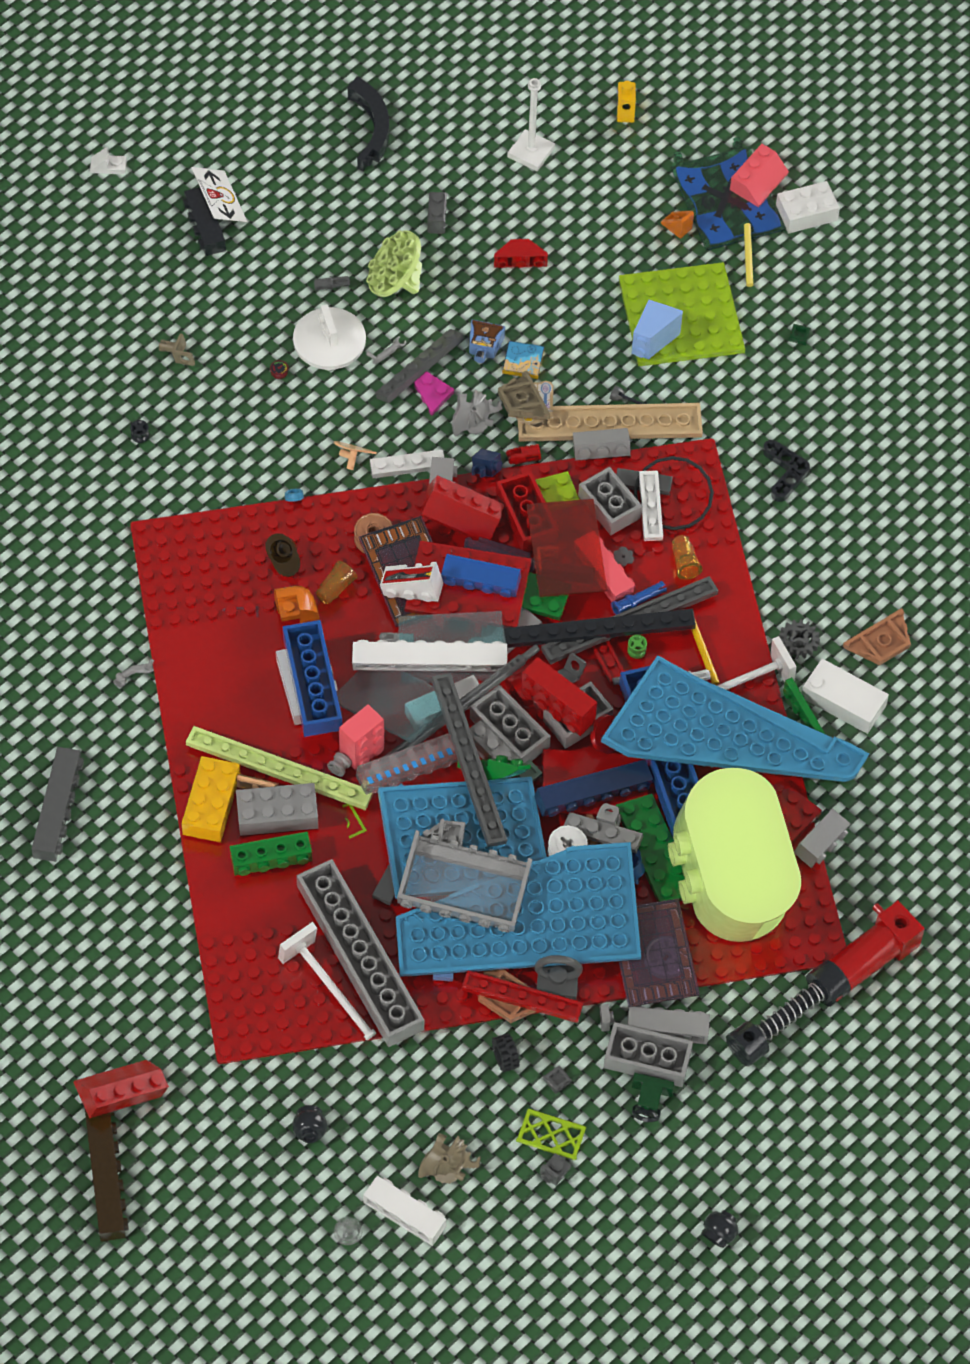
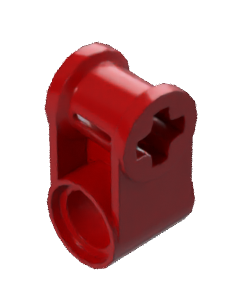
M522 672L505 680L509 692L524 710H530L535 707L536 702L526 698L521 692Z

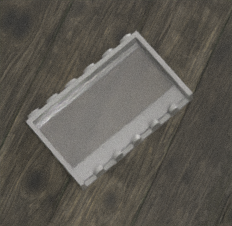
M416 830L397 895V903H400L405 908H420V911L425 913L436 912L445 918L456 917L465 923H470V921L476 922L479 926L485 928L490 926L496 927L499 931L509 933V931L514 932L532 867V859L528 858L527 862L517 860V856L509 854L507 858L497 855L495 850H489V853L479 851L475 845H470L467 848L459 846L458 841L451 840L450 843L439 841V837L431 835L430 839L420 836V831Z

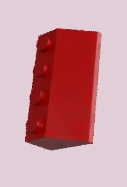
M437 475L428 485L420 516L488 544L501 519L504 504Z
M147 1060L81 1078L73 1082L89 1118L160 1098L169 1087L162 1070Z

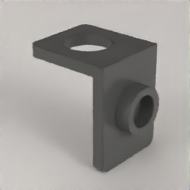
M571 653L564 668L559 670L558 673L570 682L575 683L580 679L586 662L574 653ZM573 660L579 663V670L572 668L571 662Z

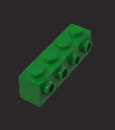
M308 832L232 845L230 846V856L234 875L245 876L257 871L266 872L273 868H287L289 865L307 864L312 861V850Z

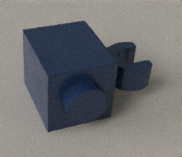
M486 449L479 450L472 456V475L480 474L481 478L496 475L502 470L501 453Z

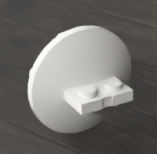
M328 304L321 305L319 309L307 313L299 320L294 329L293 343L298 356L304 362L313 367L329 371L349 366L356 361L365 348L366 334L363 324L355 315L340 308L328 307Z

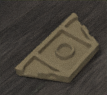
M524 371L519 379L513 378L507 384L498 388V395L509 416L550 419V413L528 371Z

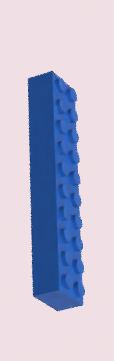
M650 666L620 672L619 686L625 703ZM645 759L654 779L653 783L674 841L675 820L690 791L699 781L693 764Z

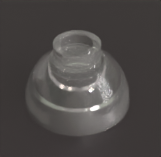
M347 1216L336 1222L333 1233L339 1243L353 1245L360 1240L363 1230L357 1219Z

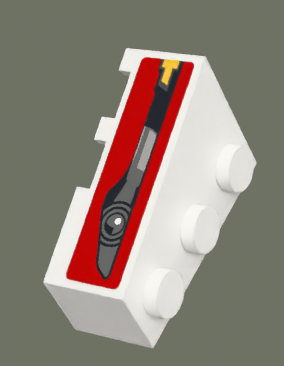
M431 562L428 566H422L421 563H417L415 567H407V565L386 566L380 587L383 595L389 598L400 597L407 600L418 599L426 602H438L444 582L437 562Z

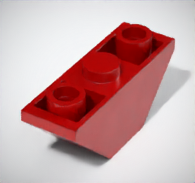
M511 239L494 254V268L547 267L548 253L530 239Z

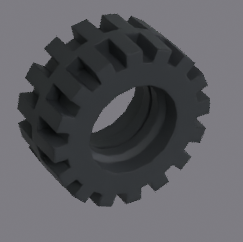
M506 1033L492 1038V1048L500 1070L507 1072L519 1068V1055L512 1036Z

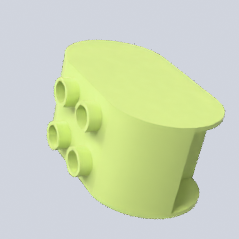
M742 768L716 770L700 779L690 791L677 815L673 831L674 842L668 843V853L672 865H681L685 880L679 881L682 901L684 904H693L695 914L701 924L714 935L736 942L758 939L771 932L781 922L785 912L796 901L801 889L800 871L776 791L763 776Z

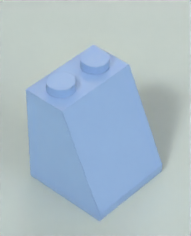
M648 300L633 332L631 354L640 358L650 359L679 336L683 311Z

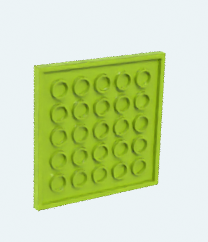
M724 262L619 275L618 280L632 341L633 332L648 300L683 311L680 335L650 359L636 356L638 367L745 353V345Z

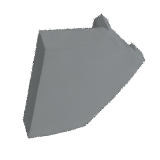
M442 818L440 823L429 830H425L423 835L430 839L431 835L439 837V841L447 843L455 840L458 841L459 846H463L466 825L465 822L447 821Z

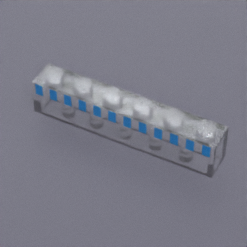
M446 734L357 766L356 778L366 795L378 793V788L394 787L400 782L411 781L422 774H430L442 767L447 768L453 763L458 762V758L450 735Z

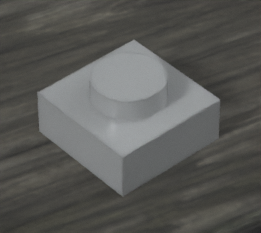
M609 1004L600 1005L601 1031H610V1023H614L613 1011H609Z

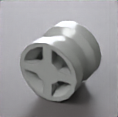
M337 752L334 755V760L330 761L327 767L333 774L342 777L345 774L346 768H349L352 762L346 755Z

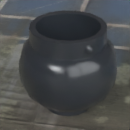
M313 1105L302 1106L297 1110L292 1124L295 1136L305 1143H315L321 1139L327 1131V1121L322 1114V1110Z
M722 1210V1212H711L704 1221V1229L701 1234L723 1249L726 1244L734 1241L738 1234V1225L735 1223L737 1219L725 1210Z

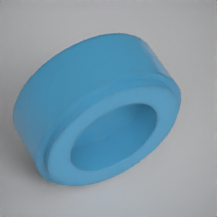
M290 489L285 492L286 501H299L304 498L303 490Z

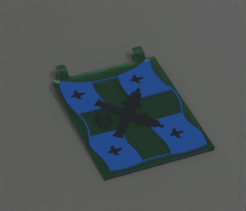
M740 137L733 138L732 146L734 150L687 162L683 161L681 152L674 153L673 161L675 165H671L670 168L688 210L694 212L693 222L706 251L743 242L744 224L746 223L751 224V239L786 231L784 222L771 194L758 208L730 190L732 176L753 154L750 146H742Z

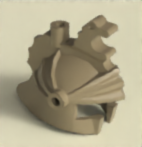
M438 1133L434 1146L420 1163L418 1177L423 1178L433 1175L436 1181L442 1184H451L457 1181V1179L462 1181L466 1174L461 1169L479 1168L481 1157L479 1156L476 1161L470 1160L472 1152L466 1151L467 1145L464 1144L463 1139L457 1136L449 1147L443 1143L447 1136Z

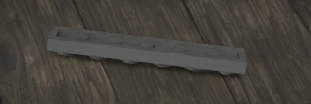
M452 329L446 331L438 340L433 342L425 351L420 353L418 357L407 364L405 368L375 392L377 399L386 403L394 400L464 340L463 334Z

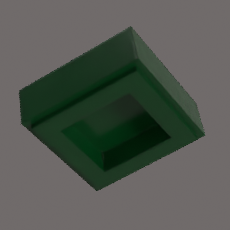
M793 324L789 341L806 346L811 328Z

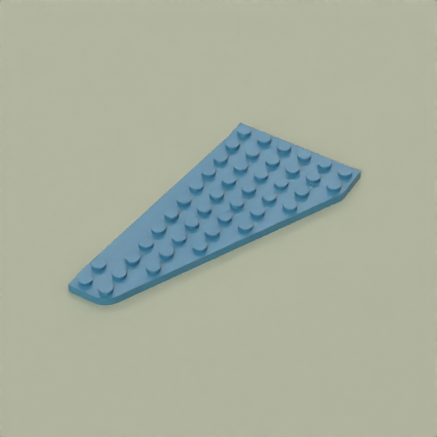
M658 655L601 739L602 743L632 758L719 768H742L754 772L841 782L854 779L869 756V753L835 736L832 738L698 678Z

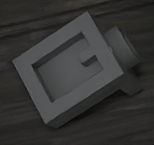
M555 1153L546 1165L543 1164L540 1167L541 1178L545 1182L557 1186L569 1172L572 1165Z

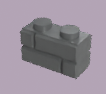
M429 192L428 233H445L447 193Z

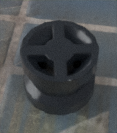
M136 420L130 425L131 438L134 442L144 443L149 439V426L145 421Z

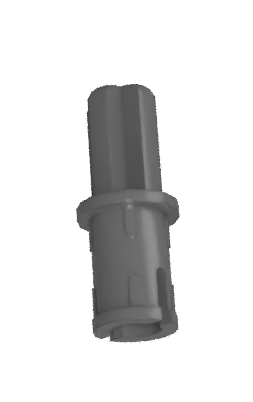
M330 276V278L314 279L315 291L323 289L333 290L335 287L350 285L349 276L335 278Z

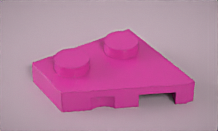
M427 371L414 382L415 389L421 395L423 403L427 405L432 416L454 394L452 387Z

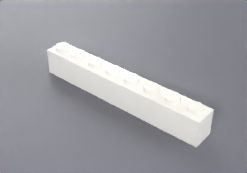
M358 640L353 642V670L496 672L507 664V644L500 641L484 643L482 641H475L473 643L435 641L434 643H427L423 640L416 642H407L405 640H398L396 642Z

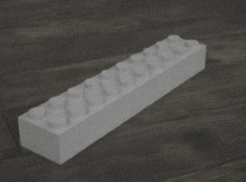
M331 859L296 875L299 891L387 1046L390 1047L424 1031V1018L334 861Z

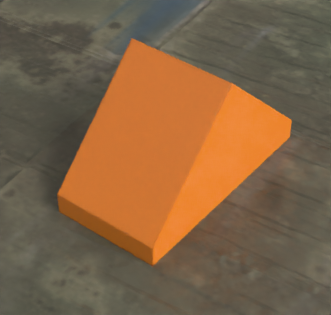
M671 212L661 221V224L681 239L693 228L694 212Z

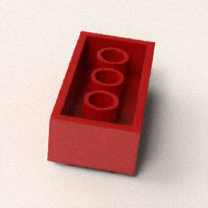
M531 471L496 482V496L499 502L504 504L503 511L522 553L558 542L559 530Z
M539 657L522 672L521 692L523 695L535 701L542 710L552 714L556 721L564 723L571 732L581 736L596 721L597 701Z

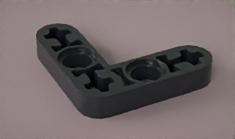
M768 440L763 446L764 456L787 470L772 487L771 497L774 501L783 502L807 477L810 464L807 460L779 442ZM789 456L791 461L785 462L781 458ZM791 477L796 482L791 484L786 482V479ZM784 487L783 493L777 494V492H780Z

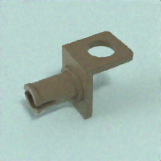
M179 334L176 342L160 341L159 351L171 352L176 363L195 365L192 353L184 352L186 341L183 334ZM181 356H186L189 360H184Z

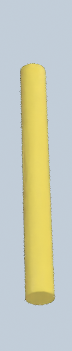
M746 223L744 224L746 286L752 287L751 224Z

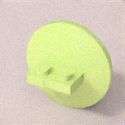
M399 230L390 238L384 239L374 259L368 264L370 269L366 282L371 292L379 297L390 296L401 287L412 294L419 292V279L422 263L419 261L421 242L416 234L408 230Z

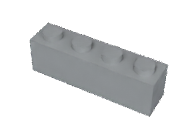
M640 1005L629 1006L627 1025L690 1040L696 1044H707L710 1014H705L702 1011L685 1012L681 1009L673 1011L665 1010L661 1007L651 1009Z

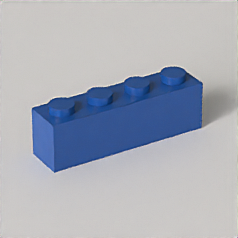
M446 554L441 577L443 582L450 586L460 585L469 590L479 589L488 594L493 592L503 597H516L521 580V569Z

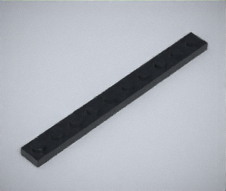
M693 609L509 627L504 628V636L507 648L553 642L562 643L583 639L591 640L603 637L611 638L695 629L696 623Z

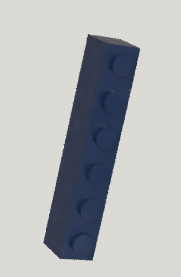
M644 759L537 788L534 798L542 817L548 815L553 817L566 810L571 812L581 806L590 807L602 800L603 802H608L619 795L626 797L633 791L644 792L650 788L654 779Z

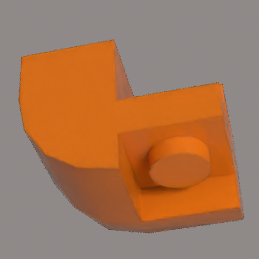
M303 586L274 589L278 614L280 613L282 622L299 619L300 623L319 620L316 602L310 590Z

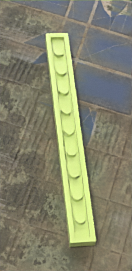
M193 726L186 740V745L233 763H238L244 767L291 784L314 783L316 793L363 810L367 809L373 796V791L195 726Z

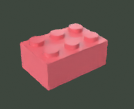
M369 704L339 727L340 753H343L351 760V767L355 771L360 767L366 766L372 757L378 756L384 750V719Z

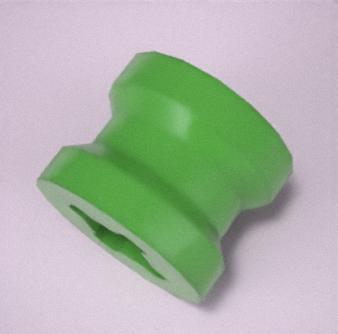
M633 635L628 641V654L635 659L644 657L647 649V640L641 635Z

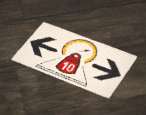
M191 167L214 219L247 222L225 171Z

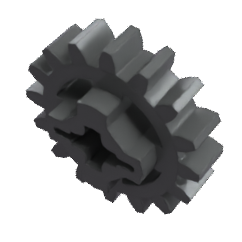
M800 619L799 623H796L795 620L792 621V624L787 622L785 628L782 627L779 633V637L790 656L794 654L796 659L799 658V655H802L804 659H806L807 654L812 656L813 651L818 650L820 643V633L815 632L816 626L810 627L809 621L803 624L802 619Z

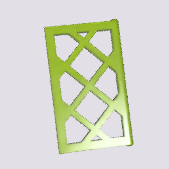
M528 1109L516 1142L576 1160L586 1127ZM530 1115L539 1117L542 1121L531 1125L529 1122ZM552 1121L561 1124L562 1128L552 1132L547 1123ZM544 1125L549 1134L538 1138L534 1129ZM568 1129L580 1130L579 1136L572 1138ZM531 1131L535 1140L528 1141L522 1139L524 1133ZM565 1131L569 1140L559 1145L554 1135ZM551 1137L555 1147L544 1146L541 1144V1141ZM572 1144L574 1152L569 1154L563 1152L561 1148Z

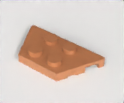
M899 609L844 642V649L877 665H882L910 648L911 642L907 634L908 629L904 620L903 609Z
M504 969L484 971V975L527 986ZM481 995L478 997L480 1003L509 1023H513L536 1012Z

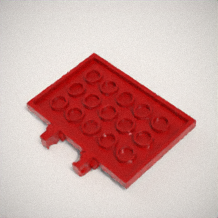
M420 540L415 565L421 563L422 566H428L431 562H437L441 574L446 554L521 569V580L516 597H503L498 593L492 592L488 594L479 589L469 590L460 585L450 586L443 583L438 602H426L418 599L407 600L405 612L433 616V619L436 620L435 627L438 631H443V625L446 620L470 622V624L475 626L473 636L480 638L482 629L487 628V626L500 628L518 627L532 562L531 558Z

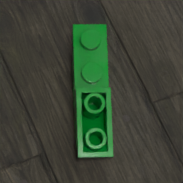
M497 755L496 758L488 760L481 759L487 780L514 777L531 768V765L523 763L522 759L509 760L508 756ZM458 761V762H457V767H458V768H461V767H460V764H459V761Z

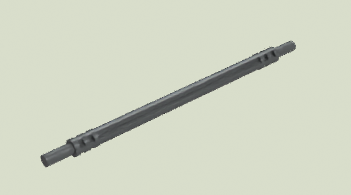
M535 644L522 655L519 654L460 699L463 711L524 666L528 659L540 651L539 647ZM439 714L383 756L379 763L367 771V774L373 777L385 767H390L444 726L446 723L443 714Z

